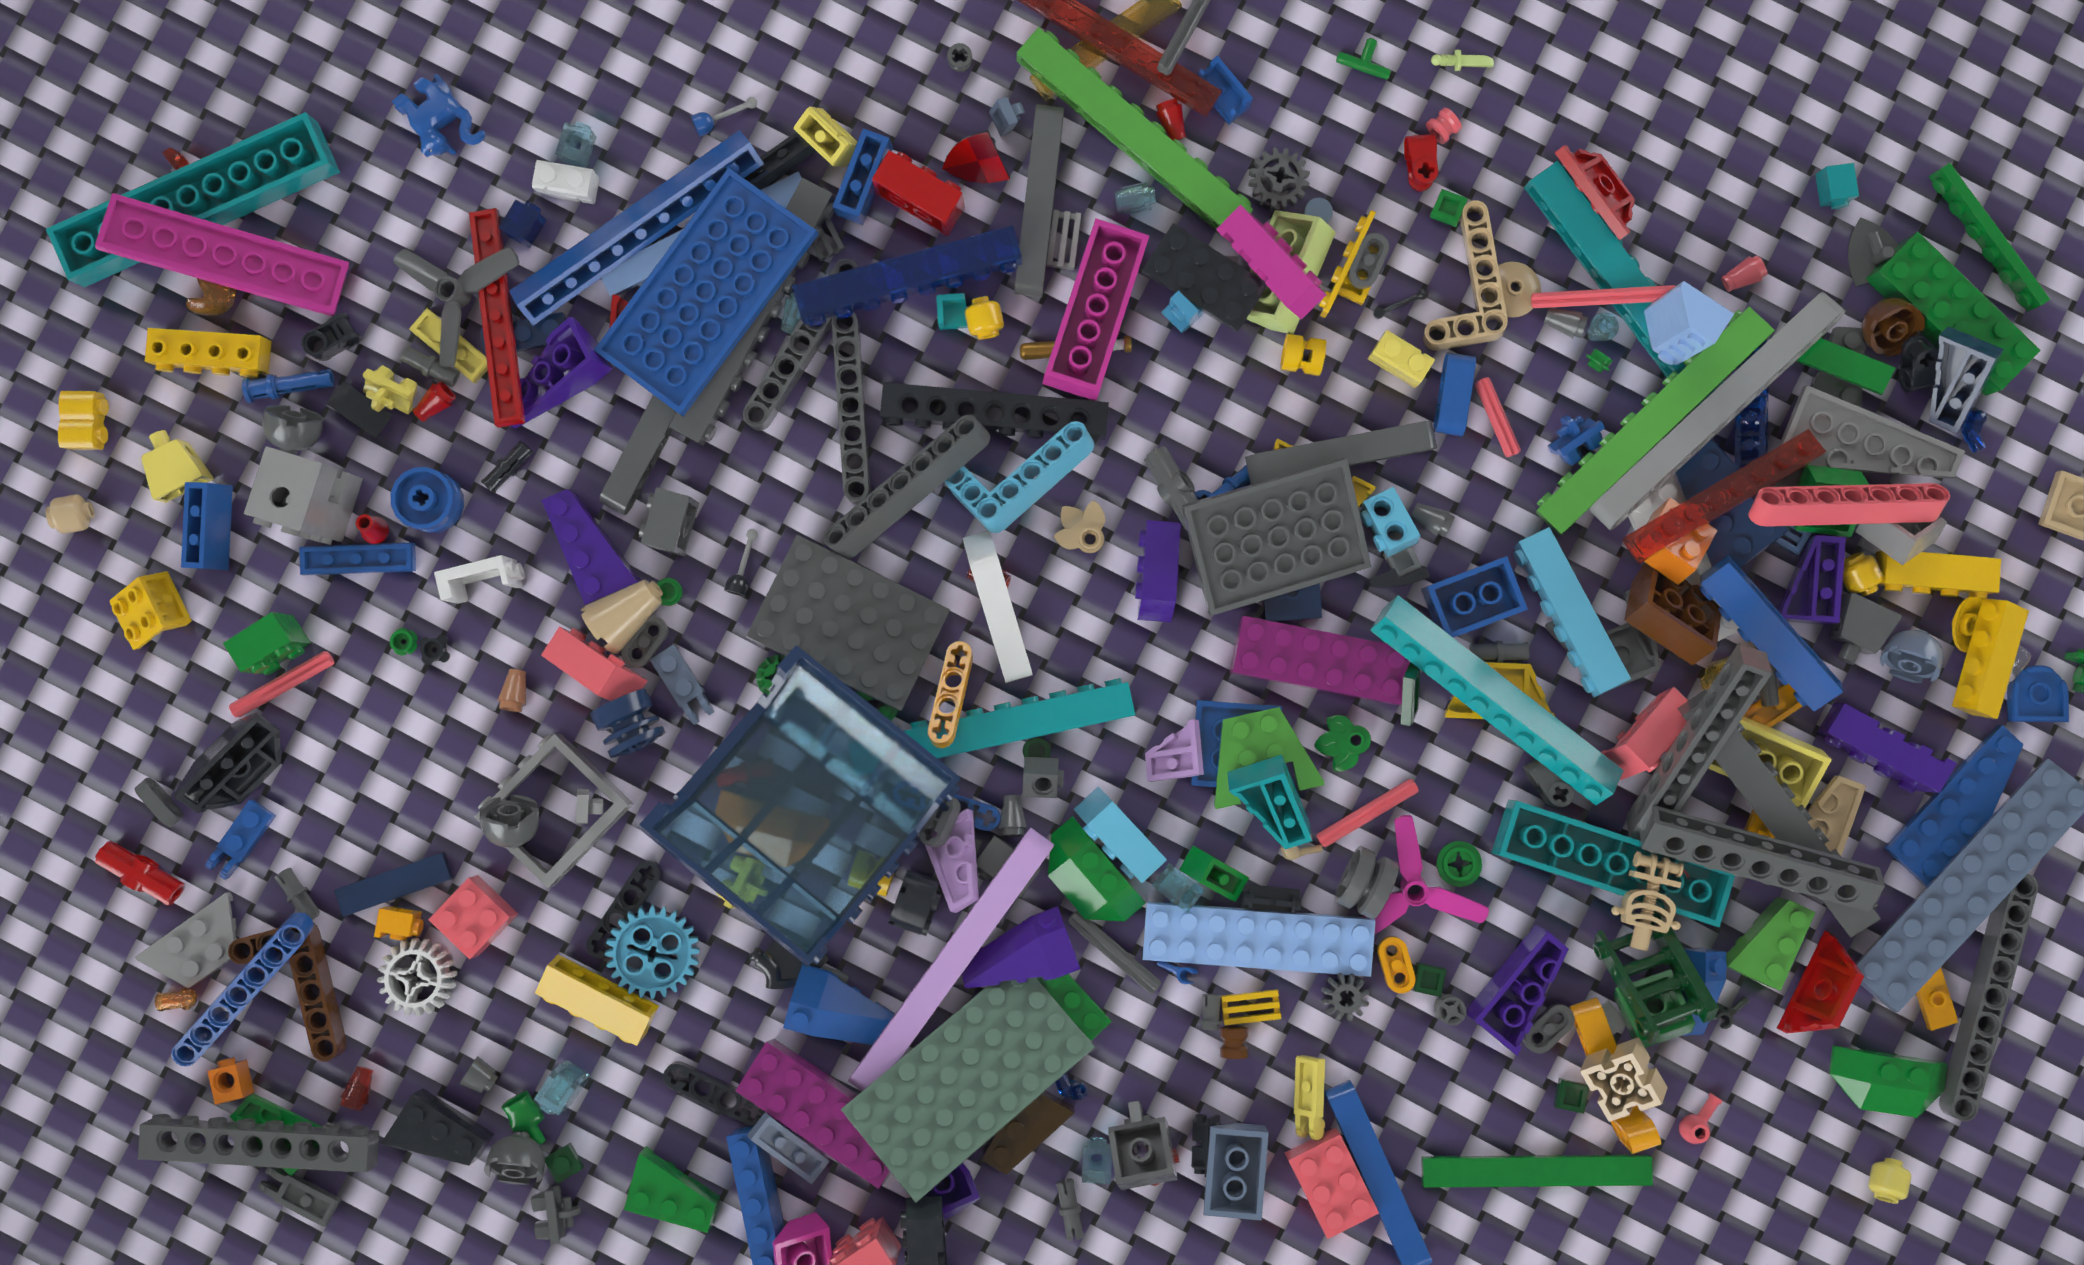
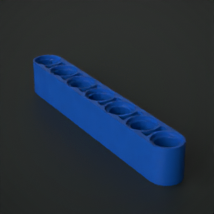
M297 912L289 916L186 1031L171 1051L172 1059L176 1064L184 1067L192 1066L295 953L313 929V921L309 915ZM291 927L298 929L300 933L294 932ZM274 947L280 949L282 953L277 952ZM256 967L262 969V970L264 971V973L258 971V970L256 969ZM239 987L243 988L246 992L241 991Z
M1351 1080L1324 1091L1401 1265H1429L1433 1263Z

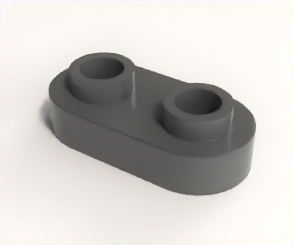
M1371 233L1362 240L1348 272V279L1354 287L1366 289L1376 281L1389 251L1388 240L1383 235ZM1375 246L1378 249V253H1370L1368 247ZM1359 271H1364L1367 275V278L1360 279L1357 273Z
M650 616L622 649L621 655L625 664L633 668H642L650 662V659L653 658L668 636L666 622L655 616ZM652 626L659 628V633L656 636L650 634ZM636 649H641L642 651L640 659H635L633 655Z
M1558 1003L1547 1007L1532 1021L1533 1025L1529 1033H1526L1523 1038L1525 1046L1535 1053L1547 1052L1572 1029L1575 1022L1573 1012L1570 1008ZM1556 1013H1560L1562 1018L1559 1022L1555 1023L1553 1017ZM1539 1032L1541 1039L1538 1042H1534L1532 1037L1535 1033Z

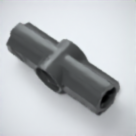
M1162 446L1147 454L1144 461L1158 483L1157 490L1159 495L1167 505L1173 508L1185 530H1187L1181 505L1198 501L1193 492L1195 487L1189 476L1179 469L1168 449Z

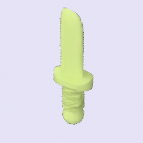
M1455 50L1454 55L1436 54L1431 59L1433 65L1454 66L1455 71H1461V67H1494V60L1491 57L1485 55H1461V50Z

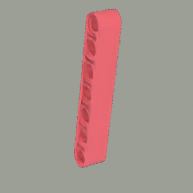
M1934 483L1765 487L1759 490L1748 515L1752 522L1760 526L1934 522L1947 504L1950 493L1945 487Z

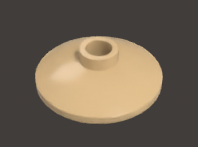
M1506 262L1500 264L1498 268L1507 317L1515 318L1529 313L1533 309L1531 306V295L1533 293H1541L1538 276L1530 267L1523 263ZM1511 283L1519 285L1520 289L1518 292H1514L1511 289ZM1485 293L1487 303L1496 301L1493 294Z

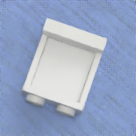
M503 555L434 572L440 599L456 604L469 601L465 588L466 584L501 576L503 585L521 588L523 587L522 580L525 579L521 563H517V560Z

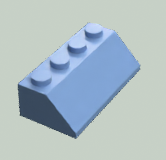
M1685 281L1655 300L1644 310L1652 350L1659 354L1660 360L1670 365H1678L1715 344L1734 313Z

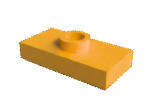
M1940 967L1916 993L1926 1027L1931 1031L1959 1022Z

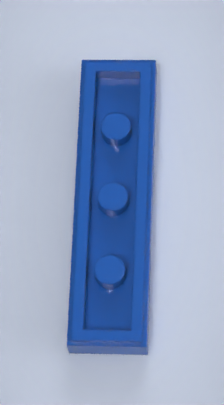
M415 543L299 547L300 575L303 576L416 571Z

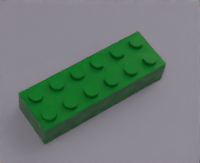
M1919 232L1902 240L1894 249V255L1880 263L1865 278L1885 299L1900 298L1917 307L1924 317V329L1922 332H1919L1936 349L1939 350V335L1948 326L2004 349L1982 391L1985 396L2003 390L2041 351Z

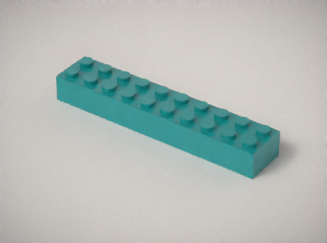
M304 112L128 191L121 196L225 225L340 173V170L319 123L308 113ZM110 200L46 228L67 279L84 288L140 263L136 260L97 250L95 247Z

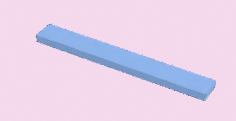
M796 172L761 191L786 208L802 178L799 172ZM682 230L640 250L603 276L601 279L611 297L612 294L620 295L644 283Z

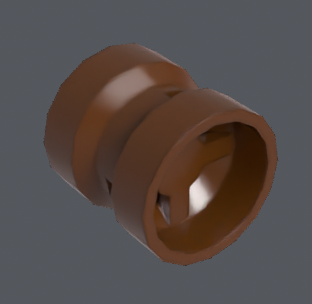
M1220 1027V1037L1223 1039V1043H1225L1220 1047V1057L1226 1059L1248 1058V1047L1244 1045L1248 1038V1027Z

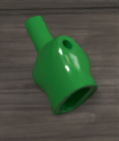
M528 1091L515 1095L502 1105L501 1108L508 1116L513 1132L527 1131L530 1138L538 1142L539 1145L545 1142L546 1139L537 1126L544 1119V1114Z

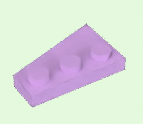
M966 809L959 813L949 838L943 846L935 848L925 845L948 907L954 913L979 900L973 811ZM932 830L931 835L936 838L937 832Z

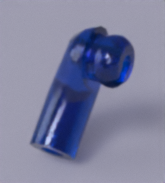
M1979 409L1971 412L1965 425L1961 428V433L1973 453L1987 447L1980 435L1987 421V414Z
M1067 1073L1055 1082L1059 1094L1066 1098L1080 1101L1088 1095L1087 1085L1069 1079Z

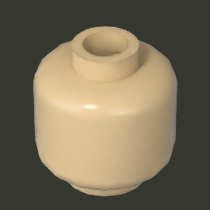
M78 494L53 499L50 502V506L46 507L45 512L49 526L62 534L87 529L91 519L95 517L91 502H86Z

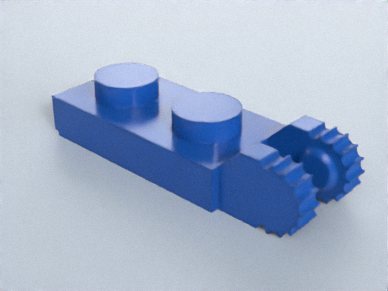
M254 799L249 800L216 846L217 849L211 854L205 867L210 870L214 869L225 854H227L232 859L224 866L220 877L224 880L230 878L240 863L247 859L276 815Z

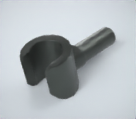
M1743 997L1727 1010L1718 1009L1715 1020L1722 1015L1727 1016L1726 1021L1722 1022L1719 1026L1722 1029L1730 1028L1733 1024L1732 1016L1750 1002L1749 999Z

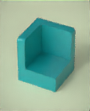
M965 294L936 295L939 329L968 328L965 317Z

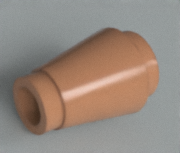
M509 669L497 700L500 702V709L522 712L523 706L526 705L525 671Z

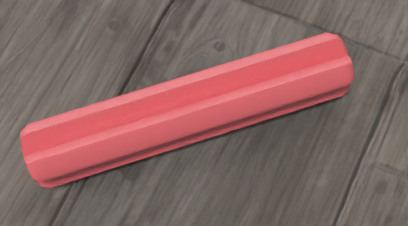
M1489 377L1478 380L1475 383V388L1505 456L1512 457L1521 452V449Z

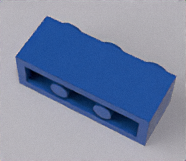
M863 128L833 204V209L837 216L860 225L864 224L876 194L872 178L888 151L893 150L890 138Z
M185 482L181 568L229 570L232 485Z

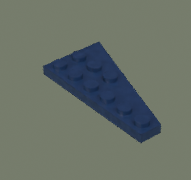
M1713 438L1675 472L1690 512L1718 530L1706 551L1711 567L1729 555L1742 568L1790 530L1788 526H1760L1751 521L1748 513L1758 491Z

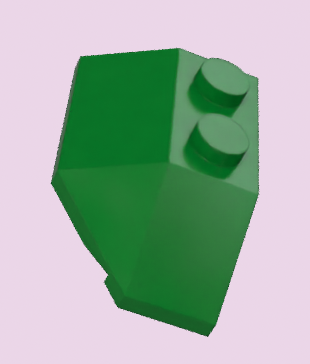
M1073 816L1051 834V842L1054 846L1049 855L1048 876L1084 919L1125 922L1146 904L1143 898Z
M1832 1045L1829 1074L1859 1109L1918 1118L1944 1092L1948 1063Z

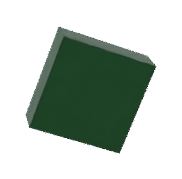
M1417 962L1415 984L1411 990L1441 997L1447 969Z
M1559 1078L1554 1107L1584 1114L1589 1086L1585 1083Z

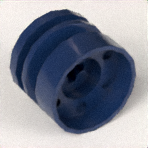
M646 689L628 693L590 713L598 731L608 729L613 731L611 735L603 740L604 745L618 742V745L607 751L610 758L638 752L652 745L655 740L666 733L663 726L651 730L649 728L660 720L659 716L645 718L643 715L653 707Z

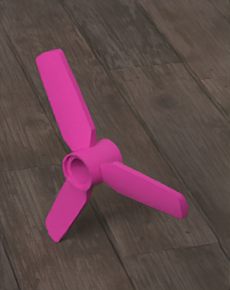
M1411 815L1397 817L1394 820L1399 869L1403 875L1400 881L1401 891L1390 893L1383 909L1375 918L1374 935L1405 914L1409 905L1421 906L1424 903L1431 908L1483 923L1489 913L1487 906L1441 887H1427L1424 879L1420 876L1423 866L1413 818ZM1412 885L1421 886L1419 893L1414 895L1407 893Z

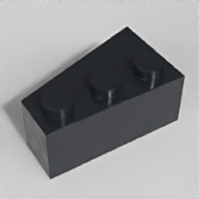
M422 1088L411 1095L381 1144L470 1166L480 1158L494 1133Z

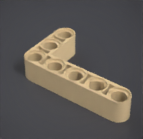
M1478 200L1468 202L1464 206L1461 216V228L1476 312L1430 321L1425 328L1423 341L1425 346L1433 351L1495 341L1503 336L1507 327L1508 319L1487 206ZM1471 212H1476L1482 219L1473 222L1468 219L1467 215ZM1481 239L1487 246L1478 249L1472 245V241ZM1480 266H1486L1491 270V274L1482 276L1476 269ZM1491 293L1495 296L1496 301L1486 303L1482 300L1481 295ZM1496 320L1500 323L1501 328L1496 331L1490 330L1486 322ZM1461 325H1468L1472 328L1473 332L1465 336L1460 334L1457 328ZM1433 330H1440L1445 337L1442 340L1436 341L1430 337L1429 333Z

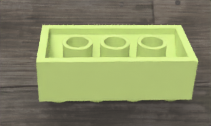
M1275 210L1270 224L1279 233L1276 236L1277 240L1282 237L1293 248L1290 254L1292 256L1297 254L1308 265L1304 270L1307 273L1311 270L1318 277L1336 232L1320 217ZM1250 268V271H1249V272H1251V273H1253L1254 275H1256L1257 277H1259V276L1252 270V268ZM1267 286L1247 317V320L1273 331L1294 334L1300 318L1289 310Z

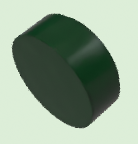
M1034 737L1025 742L1023 746L1024 757H1050L1051 748L1045 739Z

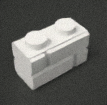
M541 160L536 161L532 188L540 196L576 202L581 200L582 203L595 204L599 177L593 169Z

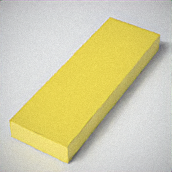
M426 308L409 330L440 355L442 319ZM459 334L454 367L476 384L488 370L486 356Z

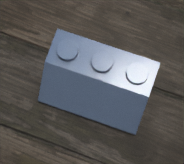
M1233 1123L1210 1126L1204 1216L1262 1220L1269 1133L1265 1125Z

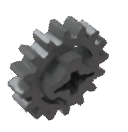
M1274 147L1271 155L1266 151L1262 153V161L1257 158L1254 160L1253 165L1255 168L1249 171V176L1253 177V179L1249 181L1248 186L1256 188L1252 193L1253 197L1259 195L1262 197L1260 201L1261 206L1267 201L1270 203V210H1273L1276 204L1280 205L1281 210H1285L1287 202L1294 207L1297 203L1296 197L1303 199L1305 192L1302 189H1308L1310 184L1304 179L1309 177L1310 171L1302 170L1306 161H1297L1299 153L1296 152L1289 156L1288 148H1285L1281 154ZM1277 162V164L1271 168L1266 167L1271 163ZM1289 166L1292 167V169L1295 171V173H1292V171H1291V169L1289 168ZM1276 175L1282 176V183L1276 182ZM1262 184L1267 186L1270 193L1263 187ZM1286 190L1292 191L1287 195L1280 196Z

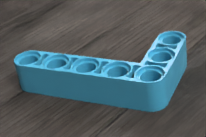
M1078 421L1070 422L991 492L965 466H962L944 482L954 496L988 531L999 533L1005 530L1093 451L1094 441L1083 423Z

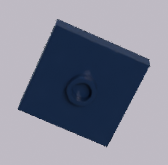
M1320 583L1263 600L1264 619L1267 621H1288L1322 618Z

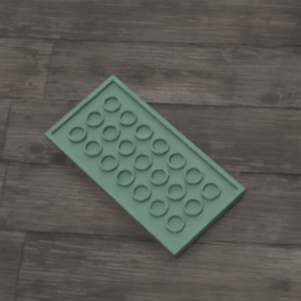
M1028 978L1027 982L1018 983L1017 980L1002 981L999 985L987 986L844 1106L841 1111L914 1202L917 1203L1092 1051L1094 1045L1037 978Z

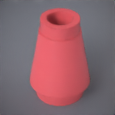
M1758 255L1754 257L1748 256L1726 273V275L1722 276L1721 281L1725 289L1730 292L1762 281V277L1767 275V269Z

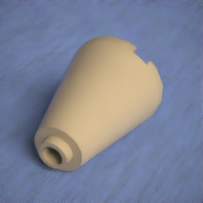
M644 579L581 608V611L584 612L581 616L593 636L597 640L602 638L608 643L604 648L612 654H617L662 603L660 596L663 595V592L654 581L649 583Z

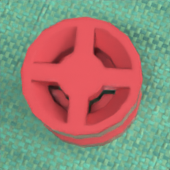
M1443 108L1439 111L1437 118H1431L1426 123L1428 132L1435 134L1436 141L1440 144H1445L1452 133L1457 134L1462 129L1459 119L1448 108Z

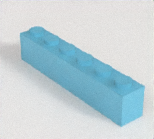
M1550 527L1519 541L1514 547L1515 560L1520 567L1524 566L1528 573V584L1533 592H1538L1542 600L1540 605L1544 614L1552 618L1555 624V635L1560 642L1565 643L1569 650L1567 652L1568 659L1574 668L1578 667L1582 675L1581 683L1585 691L1591 693L1595 698L1629 681L1631 678Z

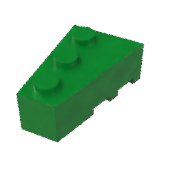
M646 1146L639 1153L624 1210L708 1233L714 1223L721 1196L693 1177H688L675 1168L674 1164L669 1161L666 1162Z

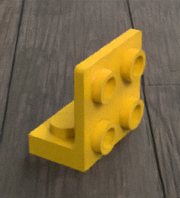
M168 571L137 577L110 599L112 611L117 616L125 638L129 641L133 650L140 649L162 631L183 627L192 621Z

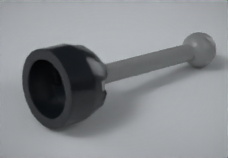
M755 529L747 531L748 540L738 574L729 577L725 584L724 591L746 597L748 582L743 577L753 540L758 536Z

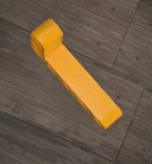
M1594 997L1569 1006L1575 1017L1574 1025L1585 1055L1587 1056L1607 1048L1610 1054H1614L1617 1045L1598 998ZM1637 1105L1633 1106L1630 1115L1610 1121L1616 1136L1632 1154L1661 1145V1139L1655 1124L1647 1114L1639 1110Z

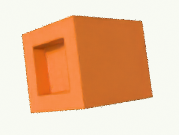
M235 1057L220 1060L217 1062L218 1067L207 1071L215 1105L241 1099L255 1093L247 1059L237 1062ZM227 1073L234 1077V1085L228 1083Z

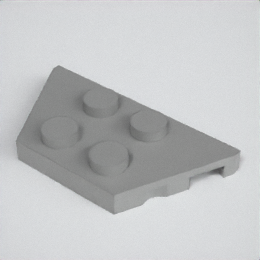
M228 892L217 898L135 956L136 960L187 988L194 987L231 961L228 955V948L237 939L236 918H232L230 901H233L232 894Z

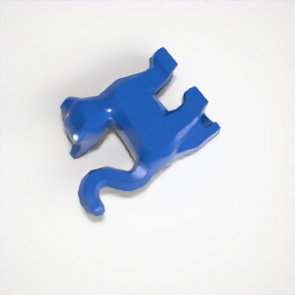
M437 73L433 75L434 79L432 82L421 77L414 83L415 88L420 94L427 95V99L419 106L402 93L392 101L399 113L402 115L407 114L410 126L420 136V151L426 157L432 155L440 156L447 151L452 155L456 154L448 139L438 131L457 118L461 119L459 134L463 142L469 145H476L485 138L484 131H479L476 134L470 133L472 117L469 111L462 107L454 98L450 87Z

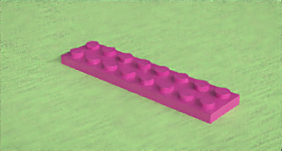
M112 193L95 243L96 249L329 316H335L349 269V262L114 193Z

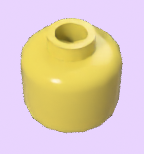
M1885 1158L1884 1162H1875L1872 1165L1868 1187L1874 1193L1876 1199L1898 1204L1899 1200H1904L1908 1197L1912 1177L1910 1171L1902 1167L1903 1162L1893 1158Z

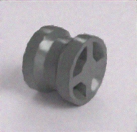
M1443 994L1435 1000L1434 1013L1445 1024L1457 1025L1465 1019L1466 1006L1456 996Z

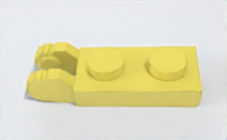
M1300 1055L1296 1057L1295 1132L1299 1137L1305 1138L1310 1135V1138L1318 1141L1323 1138L1325 1132V1122L1322 1119L1325 1059Z

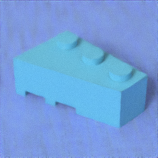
M1099 786L1074 808L1075 812L1087 824L1083 828L1094 841L1098 837L1103 841L1105 845L1101 847L1102 850L1112 860L1116 857L1119 858L1123 863L1120 869L1130 879L1135 876L1143 883L1167 860Z

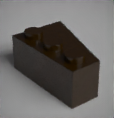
M1047 1090L1044 1091L990 1138L982 1153L981 1160L1007 1175L1075 1113L1074 1106Z

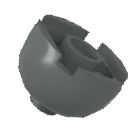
M288 405L267 406L262 418L263 431L266 438L273 445L280 447V451L297 454L298 450H306L312 447L320 438L323 428L322 415L305 408H300V412L291 411V406Z
M510 795V800L501 801V798L497 797L485 802L480 808L481 830L489 842L497 846L515 849L531 840L538 830L539 809H537L536 801L529 797Z
M514 1132L510 1136L499 1139L491 1147L486 1158L484 1172L489 1177L491 1172L497 1174V1181L509 1184H530L531 1178L536 1177L537 1182H539L543 1178L545 1155L539 1143L531 1139L529 1134Z

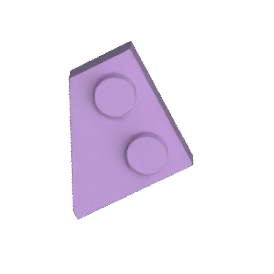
M1189 720L1186 723L1187 726L1177 733L1170 734L1160 745H1155L1145 753L1147 781L1157 782L1204 775L1199 720Z

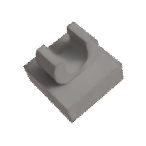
M577 789L576 823H588V813L603 814V799H589V789Z

